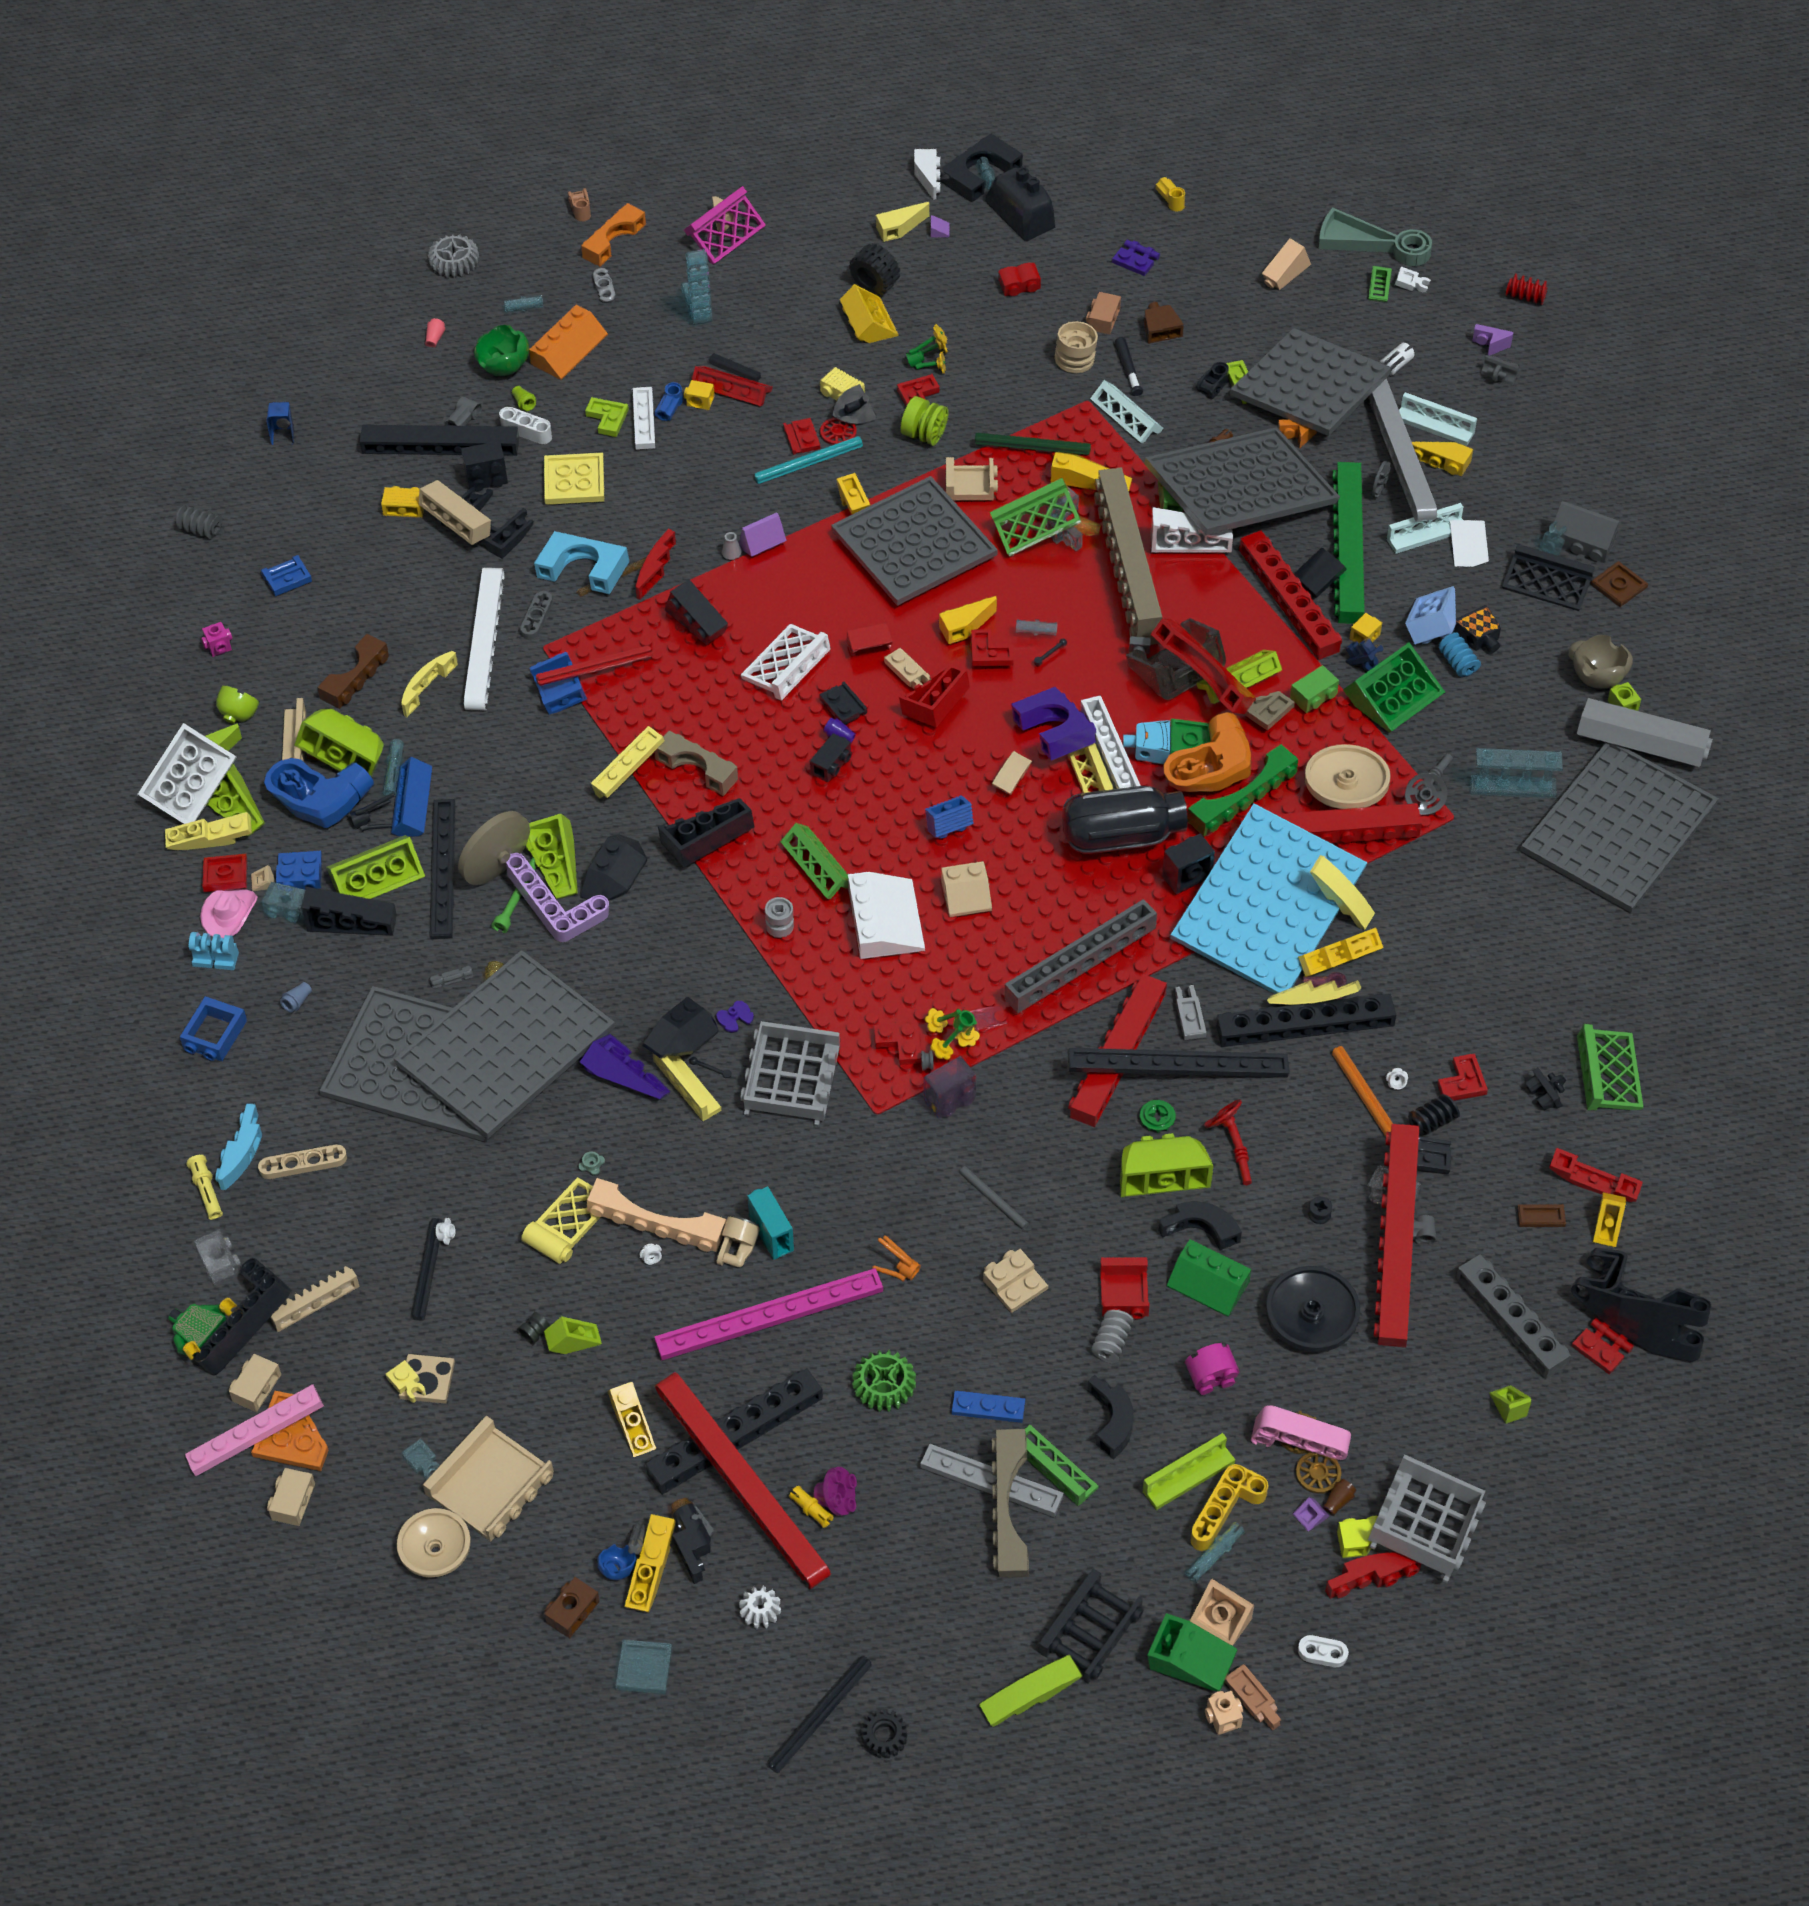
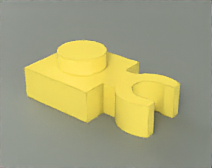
M405 1360L386 1373L387 1379L400 1394L407 1391L411 1402H416L413 1395L415 1391H420L423 1396L426 1394L424 1386L421 1383H417L420 1381L419 1376Z

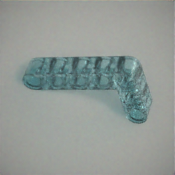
M699 249L686 252L687 282L681 283V290L685 296L686 306H689L690 317L694 321L693 325L712 322L709 266L706 250Z

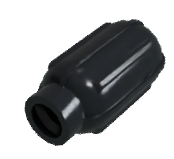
M1136 786L1076 794L1067 799L1063 805L1062 827L1065 839L1072 849L1082 854L1154 846L1166 840L1171 833L1187 831V809L1181 791L1162 793L1159 789L1151 786Z

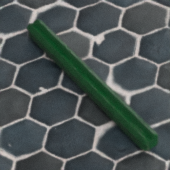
M978 432L975 435V444L1083 455H1089L1091 451L1090 443Z

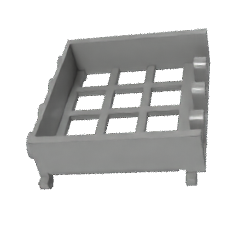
M761 1021L759 1029H756L754 1033L755 1049L751 1048L749 1061L752 1062L751 1068H747L745 1073L747 1086L742 1088L741 1101H744L745 1107L744 1115L749 1116L750 1110L815 1119L814 1125L819 1126L820 1121L825 1119L840 1047V1033ZM768 1037L783 1039L781 1052L765 1050ZM788 1040L804 1042L802 1055L786 1053ZM809 1043L825 1045L822 1058L806 1056ZM764 1055L780 1057L777 1070L761 1068ZM784 1058L800 1060L798 1073L782 1071ZM805 1061L821 1063L818 1076L802 1074ZM759 1074L775 1076L773 1089L757 1087ZM780 1076L796 1079L794 1092L778 1090ZM801 1080L817 1082L814 1095L798 1093ZM755 1092L771 1094V1099L755 1097ZM776 1095L792 1097L791 1102L778 1101L775 1099ZM797 1098L813 1100V1104H798L796 1101Z
M1404 1454L1368 1538L1369 1541H1372L1370 1548L1374 1550L1377 1543L1445 1574L1443 1582L1447 1583L1453 1570H1459L1464 1557L1460 1553L1461 1551L1466 1552L1470 1544L1471 1538L1467 1536L1469 1532L1474 1533L1479 1520L1475 1519L1476 1514L1481 1515L1486 1502L1482 1499L1485 1491ZM1411 1478L1428 1485L1424 1497L1407 1490ZM1432 1488L1449 1495L1445 1506L1428 1499ZM1404 1495L1421 1502L1417 1514L1400 1507ZM1454 1497L1471 1505L1466 1516L1449 1509ZM1425 1505L1442 1512L1438 1524L1421 1516ZM1397 1512L1414 1519L1409 1531L1392 1524ZM1447 1514L1464 1522L1460 1533L1443 1526ZM1418 1522L1435 1529L1431 1541L1414 1534ZM1440 1532L1457 1539L1452 1551L1436 1544Z

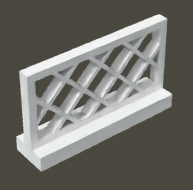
M789 624L741 674V677L745 681L774 692L775 698L783 700L831 649L828 635L823 632L816 635ZM791 632L799 635L797 637L787 639ZM813 640L810 644L803 645L802 641ZM800 642L801 646L789 648L788 644ZM786 645L787 649L775 651L777 647ZM801 652L797 657H790V654ZM788 655V659L776 660V657ZM774 658V662L762 664L765 659ZM789 665L785 670L778 671V667ZM766 669H776V672L764 674ZM761 671L762 675L751 676L753 672ZM776 678L772 682V684L765 681L767 679Z

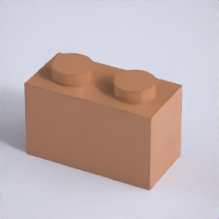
M1099 292L1097 298L1092 301V311H1088L1086 323H1089L1096 332L1110 335L1120 311L1121 296Z

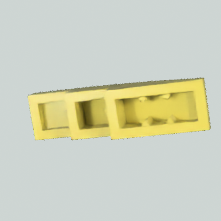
M1320 855L1310 871L1311 875L1328 900H1334L1342 914L1350 915L1356 926L1365 930L1375 912L1347 877L1328 859Z
M1311 980L1274 994L1267 1000L1271 1004L1317 1003L1359 992L1361 986L1357 980L1338 988L1335 980L1314 988Z

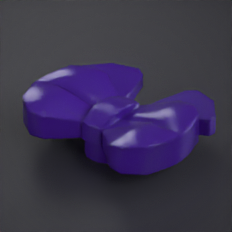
M736 1001L728 1011H718L716 1017L719 1025L726 1031L737 1032L739 1028L736 1020L740 1018L746 1024H751L754 1013L750 1012V1008L746 1003Z

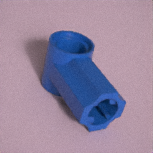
M672 382L665 386V394L655 410V416L660 420H671L677 407L683 403L682 387L679 383Z

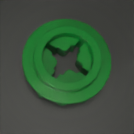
M1152 1100L1141 1108L1140 1119L1142 1126L1148 1127L1149 1131L1156 1130L1158 1133L1161 1130L1168 1131L1169 1127L1174 1125L1176 1113L1169 1103L1162 1100ZM1156 1110H1158V1113L1161 1116L1159 1122H1157L1156 1118L1154 1117Z

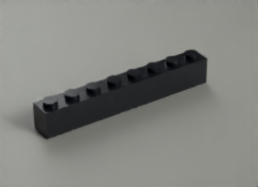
M362 425L360 436L362 454L462 455L461 448L500 441L504 456H517L519 446L518 426Z

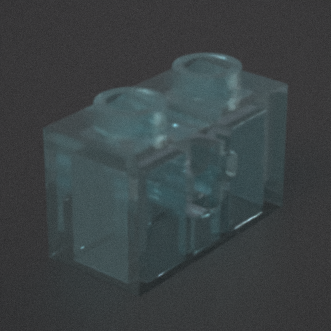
M271 882L261 901L264 913L272 918L278 916L286 918L293 923L297 921L305 923L301 908L305 890Z

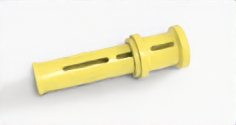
M195 1155L189 1158L186 1164L192 1171L193 1183L199 1188L208 1218L213 1220L223 1215L211 1184L213 1176L207 1169L206 1157L204 1155Z

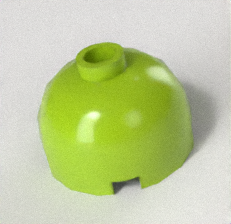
M222 686L217 695L216 706L219 712L224 715L223 719L235 724V721L244 722L253 717L257 711L259 701L245 692L244 694L238 693V689Z

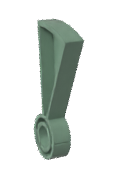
M1332 207L1321 227L1319 249L1394 253V257L1401 264L1420 266L1430 259L1432 239L1425 232L1415 229L1405 230L1396 235ZM1415 244L1418 245L1419 248L1412 249L1407 247V245Z

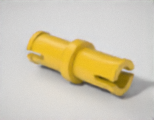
M796 1486L793 1489L796 1493L795 1495L790 1492L789 1498L803 1508V1513L807 1516H812L823 1528L830 1524L827 1519L833 1520L834 1516L819 1505L818 1500L808 1495L800 1486Z

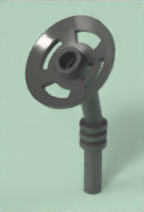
M1446 754L1437 766L1432 767L1429 773L1418 774L1408 782L1405 789L1407 804H1413L1410 795L1415 794L1416 799L1421 802L1419 805L1420 814L1435 813L1445 804L1447 787L1440 777L1443 775L1444 769L1453 760L1450 754ZM1424 778V780L1418 782V783L1414 786V788L1412 787V785H1413L1417 780ZM1438 782L1441 791H1436L1433 783ZM1439 798V801L1434 806L1427 808V805L1432 804Z

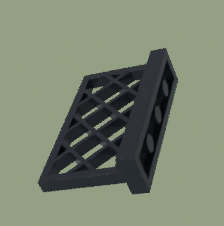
M1517 544L1513 559L1502 584V589L1580 611L1593 579L1595 566ZM1520 562L1525 564L1527 568L1518 572L1515 564ZM1540 568L1545 570L1546 574L1537 577L1534 570ZM1530 572L1533 579L1524 582L1521 575ZM1560 574L1566 580L1557 583L1553 576ZM1516 577L1521 583L1518 586L1508 584L1509 580ZM1549 578L1553 585L1544 588L1540 581ZM1576 580L1586 582L1583 587L1578 589L1573 584ZM1536 583L1540 590L1536 592L1530 591L1528 586ZM1569 584L1573 591L1563 594L1560 587ZM1556 589L1560 595L1552 598L1549 597L1547 592ZM1576 595L1579 600L1578 604L1569 603L1566 598Z

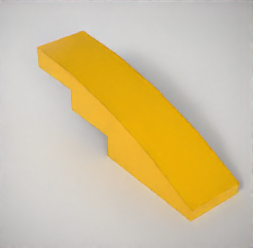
M1373 928L1298 956L1305 977L1382 949L1383 945L1377 929Z

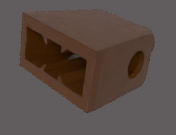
M1152 302L1148 305V309L1144 311V326L1148 344L1183 337L1184 324L1170 305L1159 306L1157 302Z

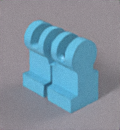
M191 932L189 950L193 956V967L212 968L214 962L215 969H235L239 951L232 935H225L223 939L220 934H214L211 941L209 933H204L202 936H200L199 932Z

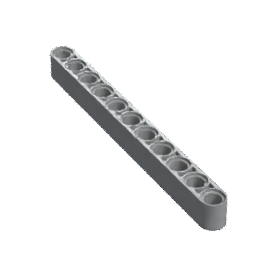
M1385 379L1368 396L1370 405L1415 521L1437 519L1436 503L1388 381Z

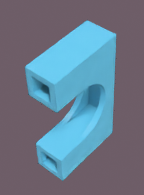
M554 531L534 563L537 578L555 582L568 563L577 559H592L597 563L589 574L591 590L610 594L629 563L627 547Z

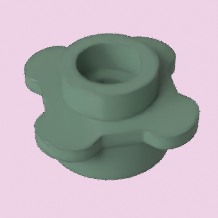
M587 1152L582 1157V1163H579L580 1171H588L592 1175H597L600 1172V1166L605 1163V1159L596 1152Z

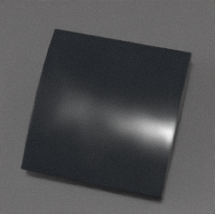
M1321 547L1294 573V576L1298 577L1301 584L1318 597L1347 569L1332 554Z

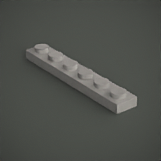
M929 1444L921 1461L922 1469L993 1494V1484H997V1476H993L992 1466ZM1016 1476L1010 1490L1009 1501L1055 1517L1064 1493Z

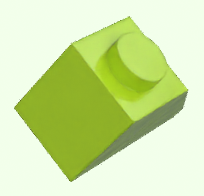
M561 1316L544 1331L549 1351L567 1354L602 1344L596 1324Z

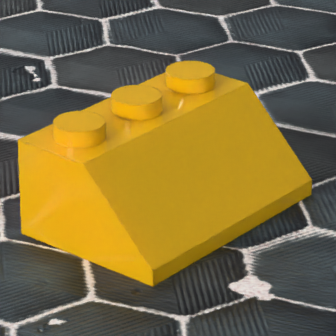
M854 284L841 297L842 309L847 314L848 322L854 328L855 336L860 341L872 343L899 335L879 296Z

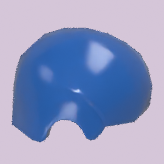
M613 1544L608 1549L603 1550L598 1556V1570L608 1579H625L635 1567L636 1553L630 1554L628 1552V1545L624 1548H618Z

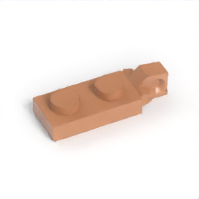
M1245 1664L1227 1675L1224 1682L1258 1722L1264 1720L1272 1731L1281 1725V1719L1275 1713L1278 1709L1275 1705V1700Z

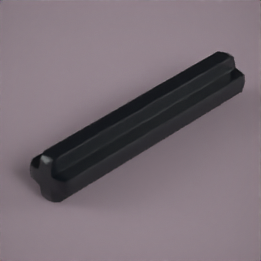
M713 353L709 358L710 364L756 382L761 378L759 371Z

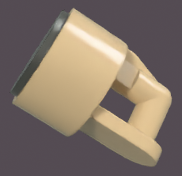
M733 1215L728 1217L721 1235L724 1237V1241L717 1258V1264L722 1266L726 1263L735 1267H742L753 1251L760 1231L759 1225ZM732 1241L740 1243L736 1256L728 1253Z

